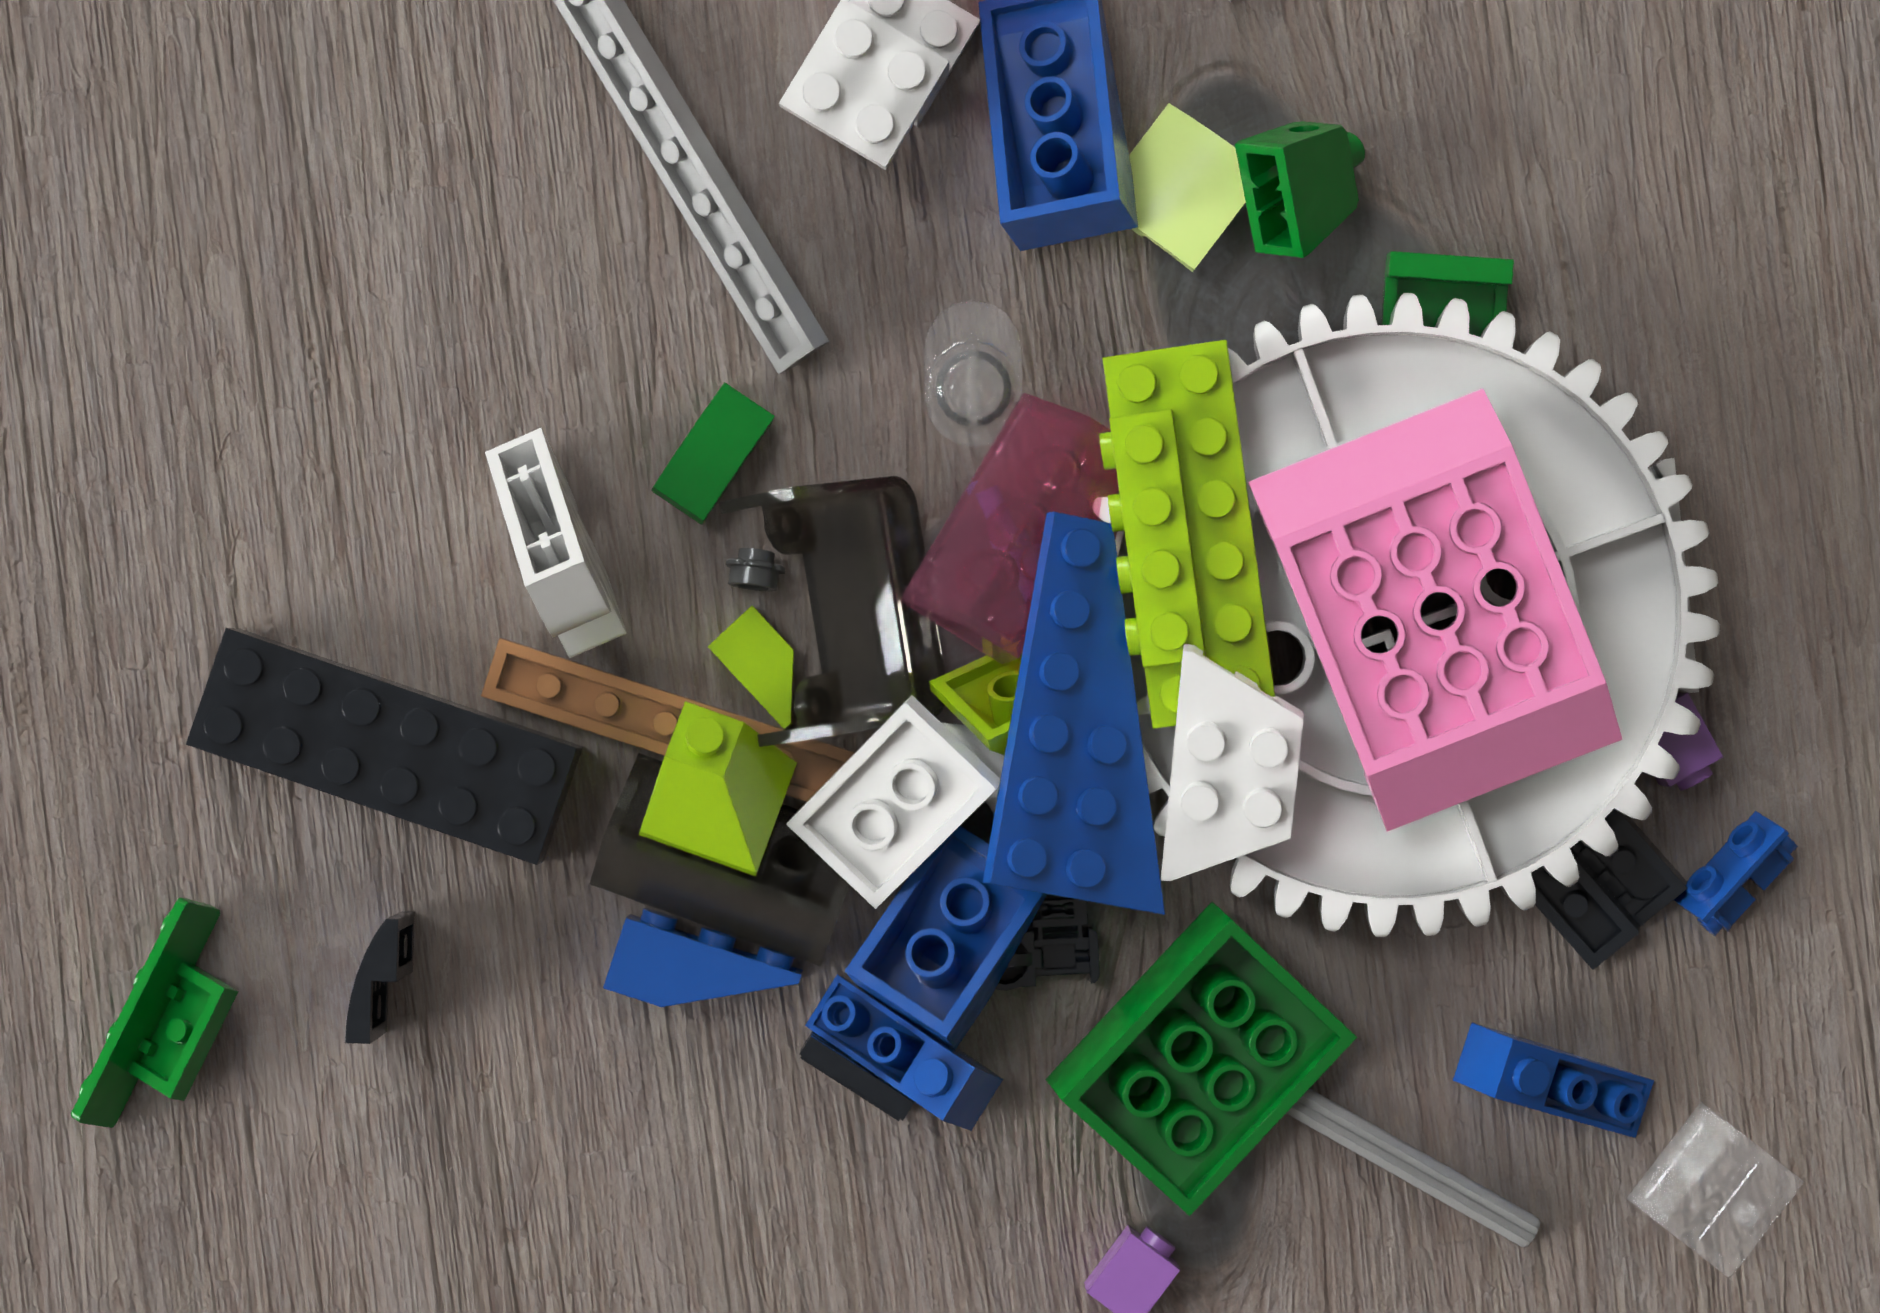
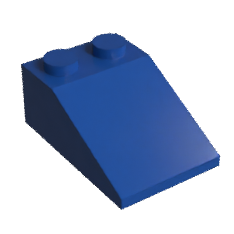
M961 826L907 878L845 970L855 985L954 1050H956L989 1001L1047 895L983 883L989 844Z

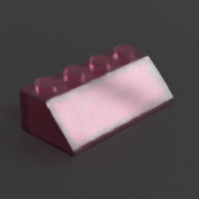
M1023 393L899 601L1002 665L1018 659L1024 646L1046 514L1049 512H1059L1099 521L1102 497L1115 494L1119 488L1116 469L1104 470L1099 433L1111 432V430L1090 416Z

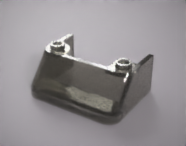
M888 476L794 486L719 502L721 514L762 510L765 533L772 546L784 555L803 554L822 674L805 677L796 689L794 711L798 728L757 735L759 747L880 728L911 695L935 717L943 711L945 705L931 692L929 681L944 675L945 670L918 505L911 486L903 478Z

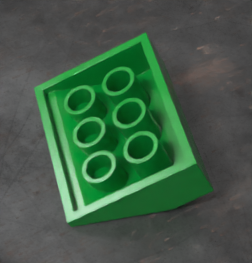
M1211 902L1045 1080L1071 1110L1190 1216L1350 1046L1357 1036L1215 903Z

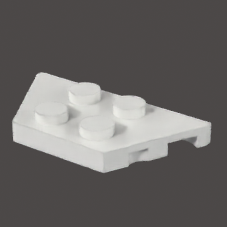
M1184 644L1161 881H1172L1289 840L1292 833L1304 712L1280 697L1269 696L1261 691L1258 684L1237 671L1234 674L1203 656V650L1190 644Z

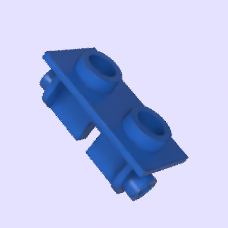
M1755 811L1746 822L1741 823L1731 832L1728 841L1712 859L1691 875L1686 884L1688 889L1676 897L1674 901L1698 918L1697 921L1713 936H1716L1722 928L1729 931L1738 918L1756 900L1743 887L1747 880L1750 878L1759 888L1765 890L1787 865L1793 862L1794 858L1791 856V853L1798 846L1787 836L1789 834L1787 830Z

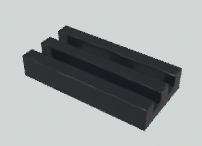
M813 1031L800 1050L799 1055H801L800 1058L897 1121L900 1119L903 1121L915 1101Z

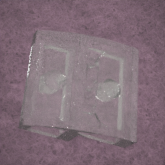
M1700 1102L1626 1199L1724 1275L1731 1278L1801 1188L1804 1181Z

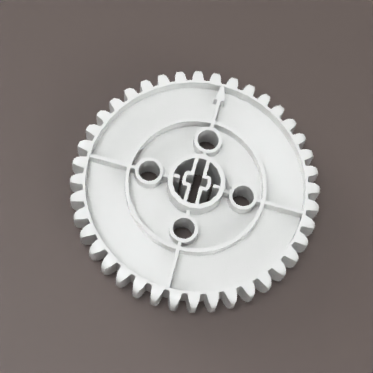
M1403 293L1397 300L1391 313L1389 325L1378 326L1374 310L1367 297L1364 295H1353L1346 308L1343 330L1332 332L1321 310L1316 305L1309 304L1303 306L1299 315V342L1288 345L1280 331L1270 322L1262 321L1255 325L1253 333L1257 361L1247 365L1237 353L1228 348L1267 632L1277 630L1288 632L1297 639L1303 653L1300 671L1288 682L1274 685L1275 696L1282 698L1304 712L1291 839L1236 858L1231 872L1230 888L1231 893L1240 898L1253 891L1266 875L1276 879L1274 908L1276 914L1283 918L1291 917L1296 912L1308 892L1318 894L1321 922L1325 930L1333 932L1339 930L1343 925L1353 902L1364 903L1365 916L1375 937H1386L1390 934L1396 921L1399 905H1410L1412 915L1421 931L1426 936L1436 935L1440 931L1444 919V901L1455 899L1460 910L1476 927L1486 925L1489 921L1491 909L1489 890L1500 887L1504 894L1524 911L1534 907L1536 903V889L1531 872L1540 867L1563 885L1571 887L1579 879L1578 866L1570 850L1572 846L1581 841L1584 845L1605 856H1612L1618 850V843L1605 817L1613 809L1639 820H1646L1652 813V807L1647 797L1634 784L1640 774L1643 772L1657 778L1672 780L1679 773V764L1671 754L1658 745L1664 731L1679 735H1694L1698 733L1701 725L1700 719L1695 714L1675 702L1679 688L1699 689L1713 684V671L1702 663L1685 658L1687 643L1702 642L1719 635L1720 624L1717 620L1703 614L1688 612V597L1705 593L1716 587L1718 575L1714 570L1708 568L1684 566L1682 552L1706 539L1709 535L1707 523L1704 521L1684 520L1673 522L1668 508L1682 500L1692 489L1689 476L1685 474L1670 475L1655 480L1648 468L1666 449L1668 445L1667 437L1663 432L1657 431L1642 435L1631 441L1628 439L1622 429L1632 418L1638 405L1637 399L1632 393H1624L1604 402L1600 406L1590 398V395L1599 381L1602 369L1601 365L1594 359H1588L1570 370L1565 376L1555 372L1553 368L1560 348L1558 335L1550 331L1546 332L1532 343L1524 353L1514 350L1512 347L1516 333L1515 318L1513 314L1505 311L1500 312L1488 324L1480 337L1469 334L1470 316L1467 303L1463 299L1453 298L1439 316L1436 326L1427 327L1423 325L1422 308L1417 296L1413 293ZM1484 389L1513 446L1608 686L1623 740L1387 832L1364 776L1361 761L1274 542L1270 539L1248 482ZM1108 497L1095 498L1092 502L1091 510L1103 522L1111 523ZM1118 531L1115 539L1117 557L1127 556L1125 532ZM1486 575L1483 577L1480 590L1486 602L1493 606H1503L1511 601L1495 594L1487 583ZM1133 593L1122 594L1125 618H1136ZM1447 595L1448 606L1421 615L1426 625L1451 617L1449 626L1454 622L1457 615V607L1449 595ZM1382 629L1361 637L1362 643L1366 648L1379 643L1381 650L1386 652L1396 643L1390 629ZM1141 655L1131 656L1149 794L1163 788L1169 796L1176 726L1153 729ZM1168 800L1161 807L1154 822V830L1159 836H1165Z

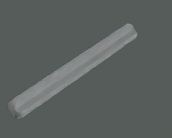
M1310 1088L1286 1113L1521 1247H1527L1539 1230L1541 1222L1535 1215Z

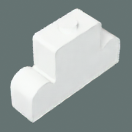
M542 428L486 451L485 454L524 585L552 638L558 635L568 657L572 658L627 634L606 569L577 512L578 507L570 486Z

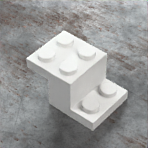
M840 0L780 100L779 106L886 170L913 125L916 127L920 125L980 25V19L949 0Z

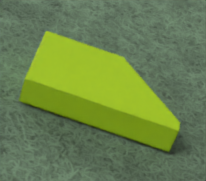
M752 605L707 647L780 726L785 729L792 723L794 649Z

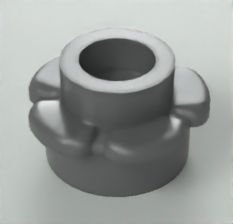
M739 548L738 558H729L725 563L730 568L728 581L730 586L755 591H776L779 574H785V568L782 565L774 564V552L755 548Z

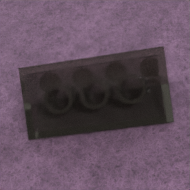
M638 753L602 838L590 885L821 967L850 885L786 825L798 809L782 804L757 875L753 876L639 835L663 761Z

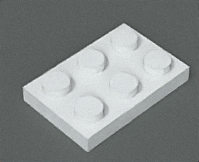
M911 695L792 816L786 825L876 909L998 788L1000 778Z

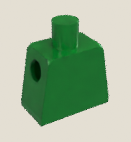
M1305 121L1292 122L1235 143L1255 252L1304 258L1357 208L1359 197L1354 168L1364 161L1365 149L1361 140L1356 135L1347 132L1342 125Z

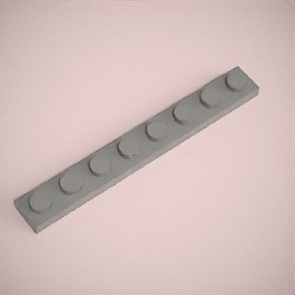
M553 0L778 375L795 367L829 342L827 336L625 1Z

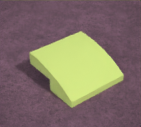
M1168 103L1129 155L1138 227L1132 228V230L1142 238L1146 236L1193 272L1246 201L1235 147L1183 111Z

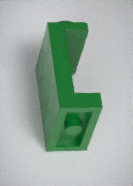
M1390 251L1386 254L1381 325H1389L1391 313L1397 300L1403 293H1413L1417 296L1422 308L1423 325L1427 327H1435L1446 305L1453 298L1463 299L1467 303L1470 316L1469 334L1480 337L1488 324L1500 312H1506L1508 286L1512 284L1514 259Z

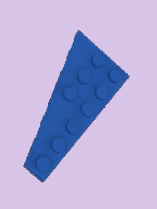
M1049 512L1046 514L983 883L1165 915L1133 670L1126 640L1123 595L1120 591L1117 573L1115 535L1112 531L1111 523L1059 512Z

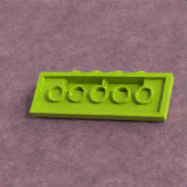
M1227 340L1102 357L1110 410L1111 432L1099 433L1104 470L1116 469L1119 494L1108 495V507L1112 531L1125 532L1128 554L1127 556L1116 557L1117 573L1121 594L1133 593L1136 618L1125 619L1126 640L1129 656L1141 655L1153 729L1176 726L1184 644L1198 647L1203 650V656L1233 674L1236 671L1257 683L1261 691L1271 697H1276Z

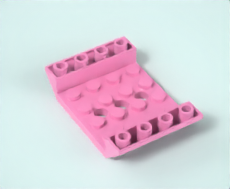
M1484 389L1248 482L1270 539L1274 542L1361 761L1364 776L1387 832L1623 740L1608 686L1513 446ZM1499 568L1508 571L1516 582V593L1513 599L1503 606H1493L1486 602L1481 595V581L1486 573L1493 569ZM1436 592L1449 595L1457 607V615L1454 622L1442 630L1431 629L1422 620L1420 612L1425 598ZM1374 616L1389 618L1397 628L1398 635L1395 645L1384 653H1373L1362 643V627L1368 619Z

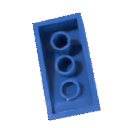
M985 0L978 2L999 216L1002 227L1020 251L1137 228L1138 221L1132 169L1102 0Z

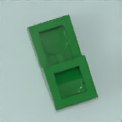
M724 382L677 449L651 491L702 525L734 481L741 466L771 426L775 416Z

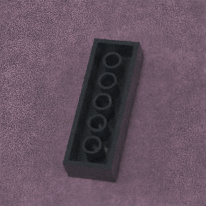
M240 628L225 629L186 742L188 746L535 865L545 860L583 746Z

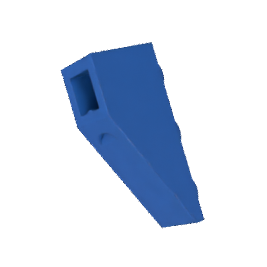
M643 908L641 917L632 914L626 917L603 988L659 1007H666L799 984L803 970L792 966L795 957L788 953L760 946L757 955L734 948L736 937L711 928L701 927L699 936L675 929L678 918L656 910Z
M838 974L805 1025L942 1121L972 1131L1003 1081V1078L960 1049H952Z
M1472 1022L1453 1081L1493 1098L1636 1138L1654 1083L1652 1079Z

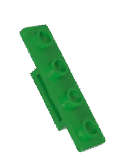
M182 897L177 899L172 910L162 922L160 935L145 965L135 976L133 989L118 1019L112 1024L107 1033L106 1043L91 1074L80 1087L79 1098L71 1112L72 1118L83 1124L108 1128L114 1127L138 1079L170 1099L185 1101L239 992L195 965L220 916V910L210 904Z

